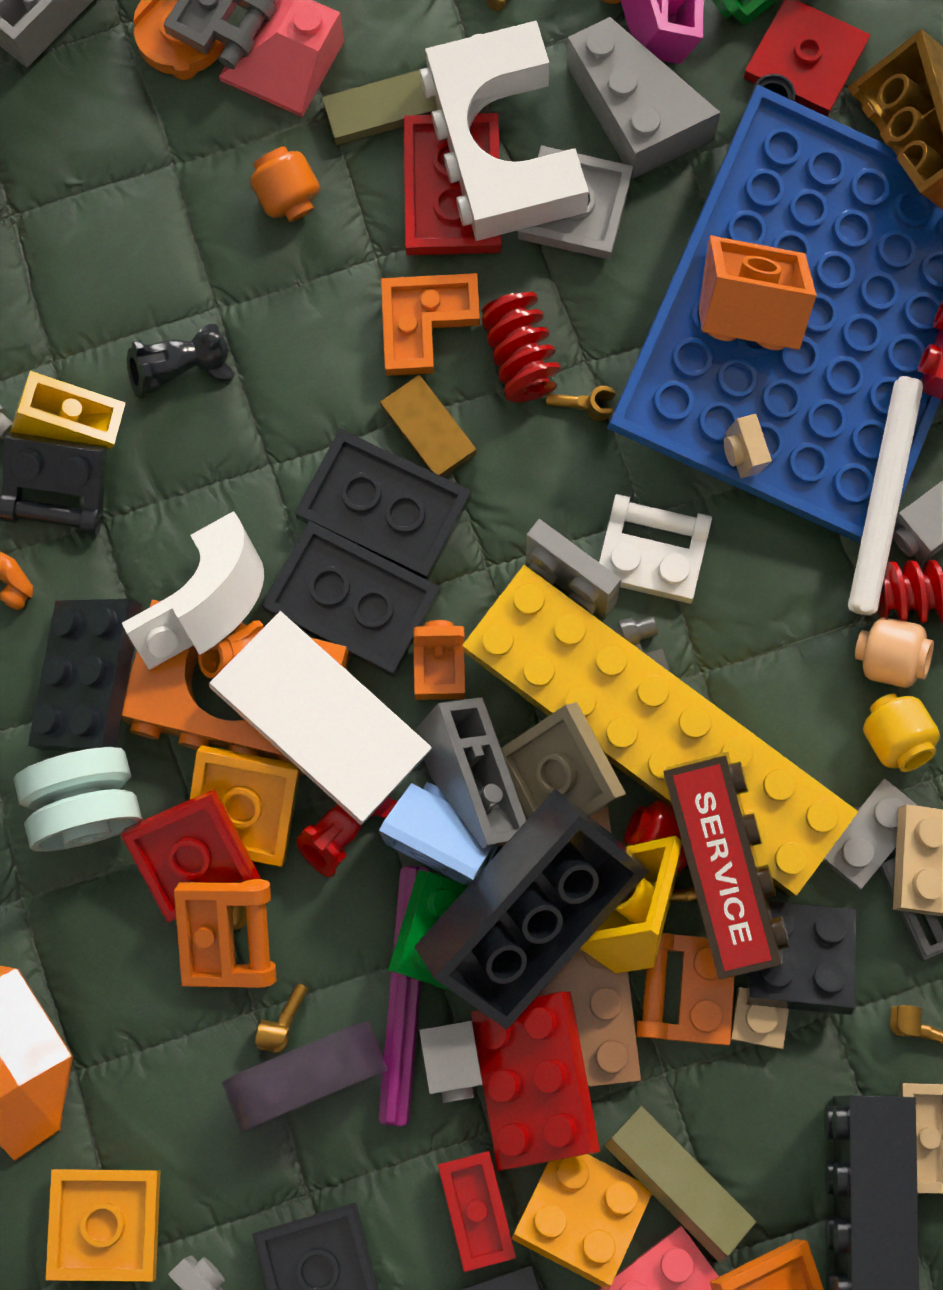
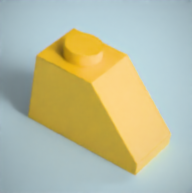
M30 371L10 432L107 446V449H111L116 440L125 402Z

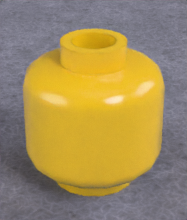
M888 694L879 698L871 705V714L863 725V732L880 762L885 767L899 768L902 772H908L923 766L935 756L937 752L935 746L940 739V733L919 698L912 696L897 697L896 694Z

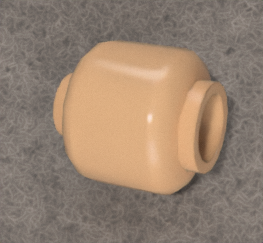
M881 617L872 625L870 631L861 630L856 644L855 659L863 661L864 675L868 679L902 688H909L918 678H926L932 660L934 641L927 639L925 629L919 624L887 618L886 620L884 617Z

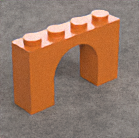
M152 599L150 607L161 601ZM311 638L347 670L350 661L347 646ZM194 645L150 670L138 651L136 652L128 679L122 719L131 725L129 730L131 733L157 740L160 737V733L179 737L178 744L194 750H198L201 745L209 746L210 744L226 748L229 751L292 763L246 720L230 721L219 719L209 715L198 706L192 686L193 673L198 658V652ZM300 770V775L304 776L305 774Z

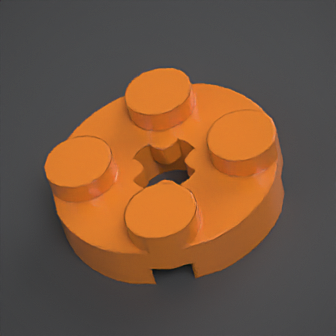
M141 0L134 13V37L140 55L151 67L162 73L172 74L179 80H188L193 78L197 72L209 67L220 56L225 44L218 40H215L206 55L166 34L163 24L178 0Z

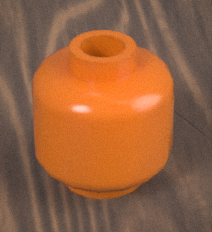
M284 146L263 155L254 162L255 171L250 177V185L268 216L272 218L286 216L289 222H294L314 210L311 201L317 197L321 187L301 152H288Z

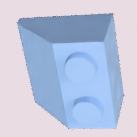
M426 782L423 789L411 783L379 829L385 845L467 886L487 866L498 848L483 849L440 789Z

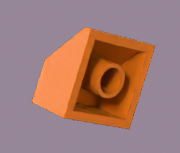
M710 235L707 244L699 303L702 332L709 333L712 337L722 341H733L739 338L755 341L760 346L771 350H782L784 347L800 350L817 296L806 254Z

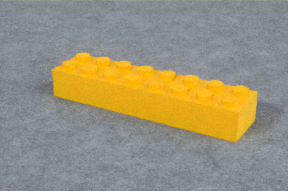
M526 565L522 566L462 645L467 656L547 716H550L567 704L577 702L608 761L665 803L672 805L663 772L667 767L724 752H729L731 763L741 761L749 791L740 794L745 815L755 813L762 838V844L754 846L758 865H769L774 885L789 897L798 895L859 812Z

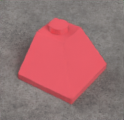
M276 0L274 4L276 11L269 22H263L253 38L255 45L248 57H241L235 69H229L225 66L219 78L221 82L303 118L345 42L340 12L313 0Z

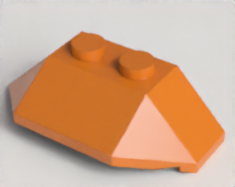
M0 966V1146L14 1161H17L61 1131L62 1113L68 1090L73 1055L20 970Z

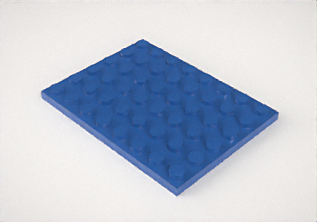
M757 85L743 113L607 429L861 544L894 383L902 376L922 381L924 373L918 371L919 363L929 344L934 345L938 329L933 328V321L939 306L943 302V209L920 193L897 160V155L891 147ZM710 235L806 254L817 296L800 350L784 347L782 350H771L760 346L755 341L739 338L733 341H722L712 337L709 333L702 332L699 303L707 244ZM923 392L901 498L941 399ZM757 414L772 462L759 474L740 479L737 467L730 465L725 454L724 438L727 437L725 432L737 418Z

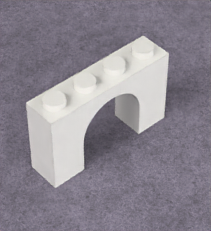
M537 21L426 48L427 68L419 70L423 91L426 98H435L438 110L431 112L434 129L438 140H447L450 153L444 154L447 174L450 183L459 181L463 196L456 197L458 212L463 226L471 224L475 240L478 241L587 213L589 191L576 148L526 161H504L483 151L473 140L469 131L476 115L491 102L549 86V60Z

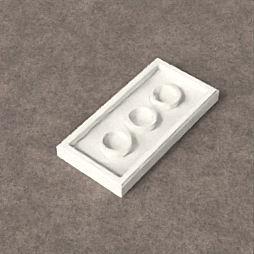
M281 611L209 683V687L360 825L371 816L432 749L426 741Z

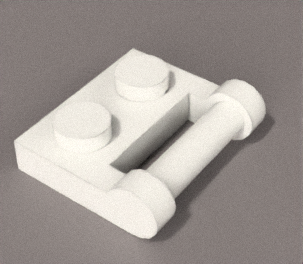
M616 494L599 563L621 578L620 587L691 604L712 516L698 513L697 517L632 503L629 502L630 497ZM627 521L691 536L689 549L623 534L624 522Z

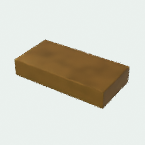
M420 374L380 401L383 411L429 471L445 477L477 455L474 445Z

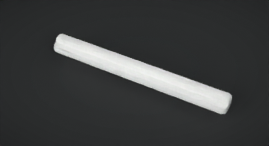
M908 376L900 377L893 386L848 602L849 610L861 615H872L878 610L923 391V383L919 379Z

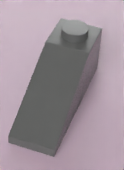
M483 698L438 703L414 730L432 747L431 751L424 758L429 775L483 849L503 846L526 822V818Z

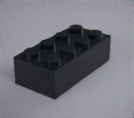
M555 788L414 947L434 979L507 1030L649 871L623 842Z
M833 1096V1107H826L824 1114L826 1139H833L834 1160L826 1161L825 1164L826 1193L834 1194V1216L826 1217L825 1241L827 1250H834L835 1272H827L826 1290H919L916 1097Z

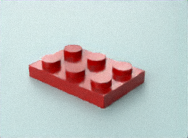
M498 113L477 114L470 126V134L483 151L499 159ZM404 115L406 255L501 253V235L476 241L471 224L462 225L456 197L463 196L459 181L450 183L444 161V154L450 153L446 139L438 140L432 115Z
M561 991L536 997L507 1030L481 1011L471 1012L497 1170H508L600 1152L571 992Z

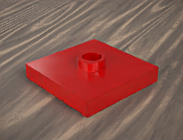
M784 0L748 64L743 79L756 84L764 75H782L788 78L794 85L796 92L794 102L828 117L864 52L871 34L798 0Z
M215 789L124 828L120 834L167 923L176 920L174 890L179 882L242 883L247 880L261 879Z

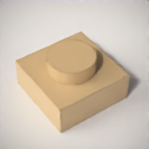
M757 414L737 418L725 432L727 437L724 438V450L728 462L731 466L737 467L740 479L759 474L772 462Z
M738 987L732 1016L731 1040L783 1049L789 1009L747 1005V988Z

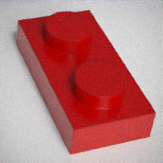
M490 1151L438 1164L464 1272L515 1259L516 1254Z

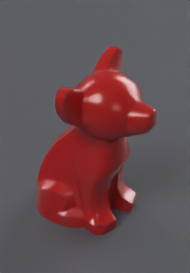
M390 794L371 816L386 819L398 801L392 800ZM336 805L316 825L307 826L296 840L297 848L305 860L317 872L331 878L335 876L336 868L346 858L345 849L355 840L362 825L342 807Z

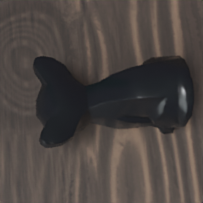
M216 324L203 326L191 341L173 339L150 345L143 344L141 340L132 342V347L127 351L126 360L128 375L135 396L139 399H144L146 394L157 391L161 388L162 384L171 381L195 366L207 371L214 379L231 381L234 378V372L225 363L229 349L224 337L219 333L218 326Z

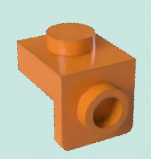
M433 620L426 622L424 626L414 627L415 700L465 699V665L462 647L464 643L463 626H454L450 621Z

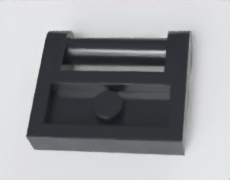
M10 432L4 437L0 521L17 523L19 519L77 527L80 528L81 533L98 535L103 517L107 446ZM29 488L83 496L84 507L82 509L22 500V489Z

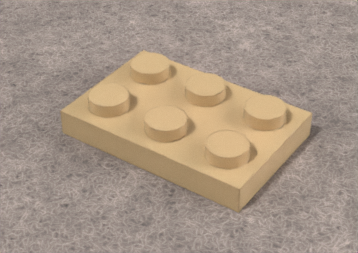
M908 804L898 807L893 910L943 916L942 809Z

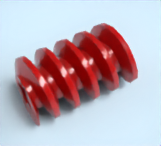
M534 292L504 295L489 302L481 310L483 315L481 318L482 326L489 332L487 342L494 349L493 360L500 367L498 370L499 379L502 383L506 384L504 395L510 402H525L547 395V393H552L558 385L556 382H551L550 378L556 376L561 371L560 364L557 362H544L555 354V348L552 345H539V343L549 337V330L546 327L533 328L534 325L543 320V312L539 309L527 310L538 302L537 294Z
M909 560L904 564L901 572L897 562L888 561L878 605V617H884L887 620L889 612L895 610L898 620L907 622L910 610H915L920 624H926L930 609H935L939 622L943 623V567L941 569L939 563L935 560H928L924 563L921 571L916 561Z

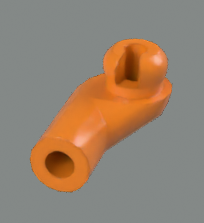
M0 552V580L6 584V587L0 592V601L18 611L23 609L27 599L32 600L33 585L16 560Z

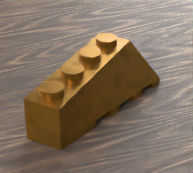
M921 29L847 88L852 96L863 106L862 110L866 116L878 127L884 142L894 150L897 160L920 193L943 209V46Z

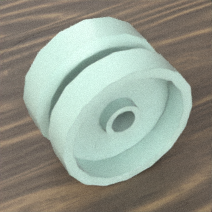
M92 748L63 754L28 766L15 775L13 780L19 804L36 810L24 823L30 849L34 851H55L88 845L119 835L124 828L142 821L137 796L133 792L120 790L131 778L126 753L122 748Z

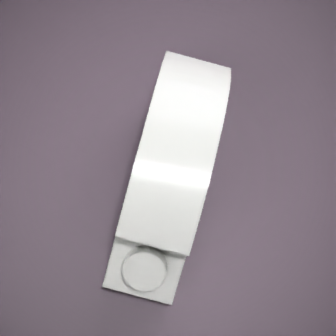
M234 511L190 535L200 552V563L192 578L173 595L122 623L127 635L149 670L193 645L199 655L206 652L228 636L245 619L255 605L264 581L263 563Z

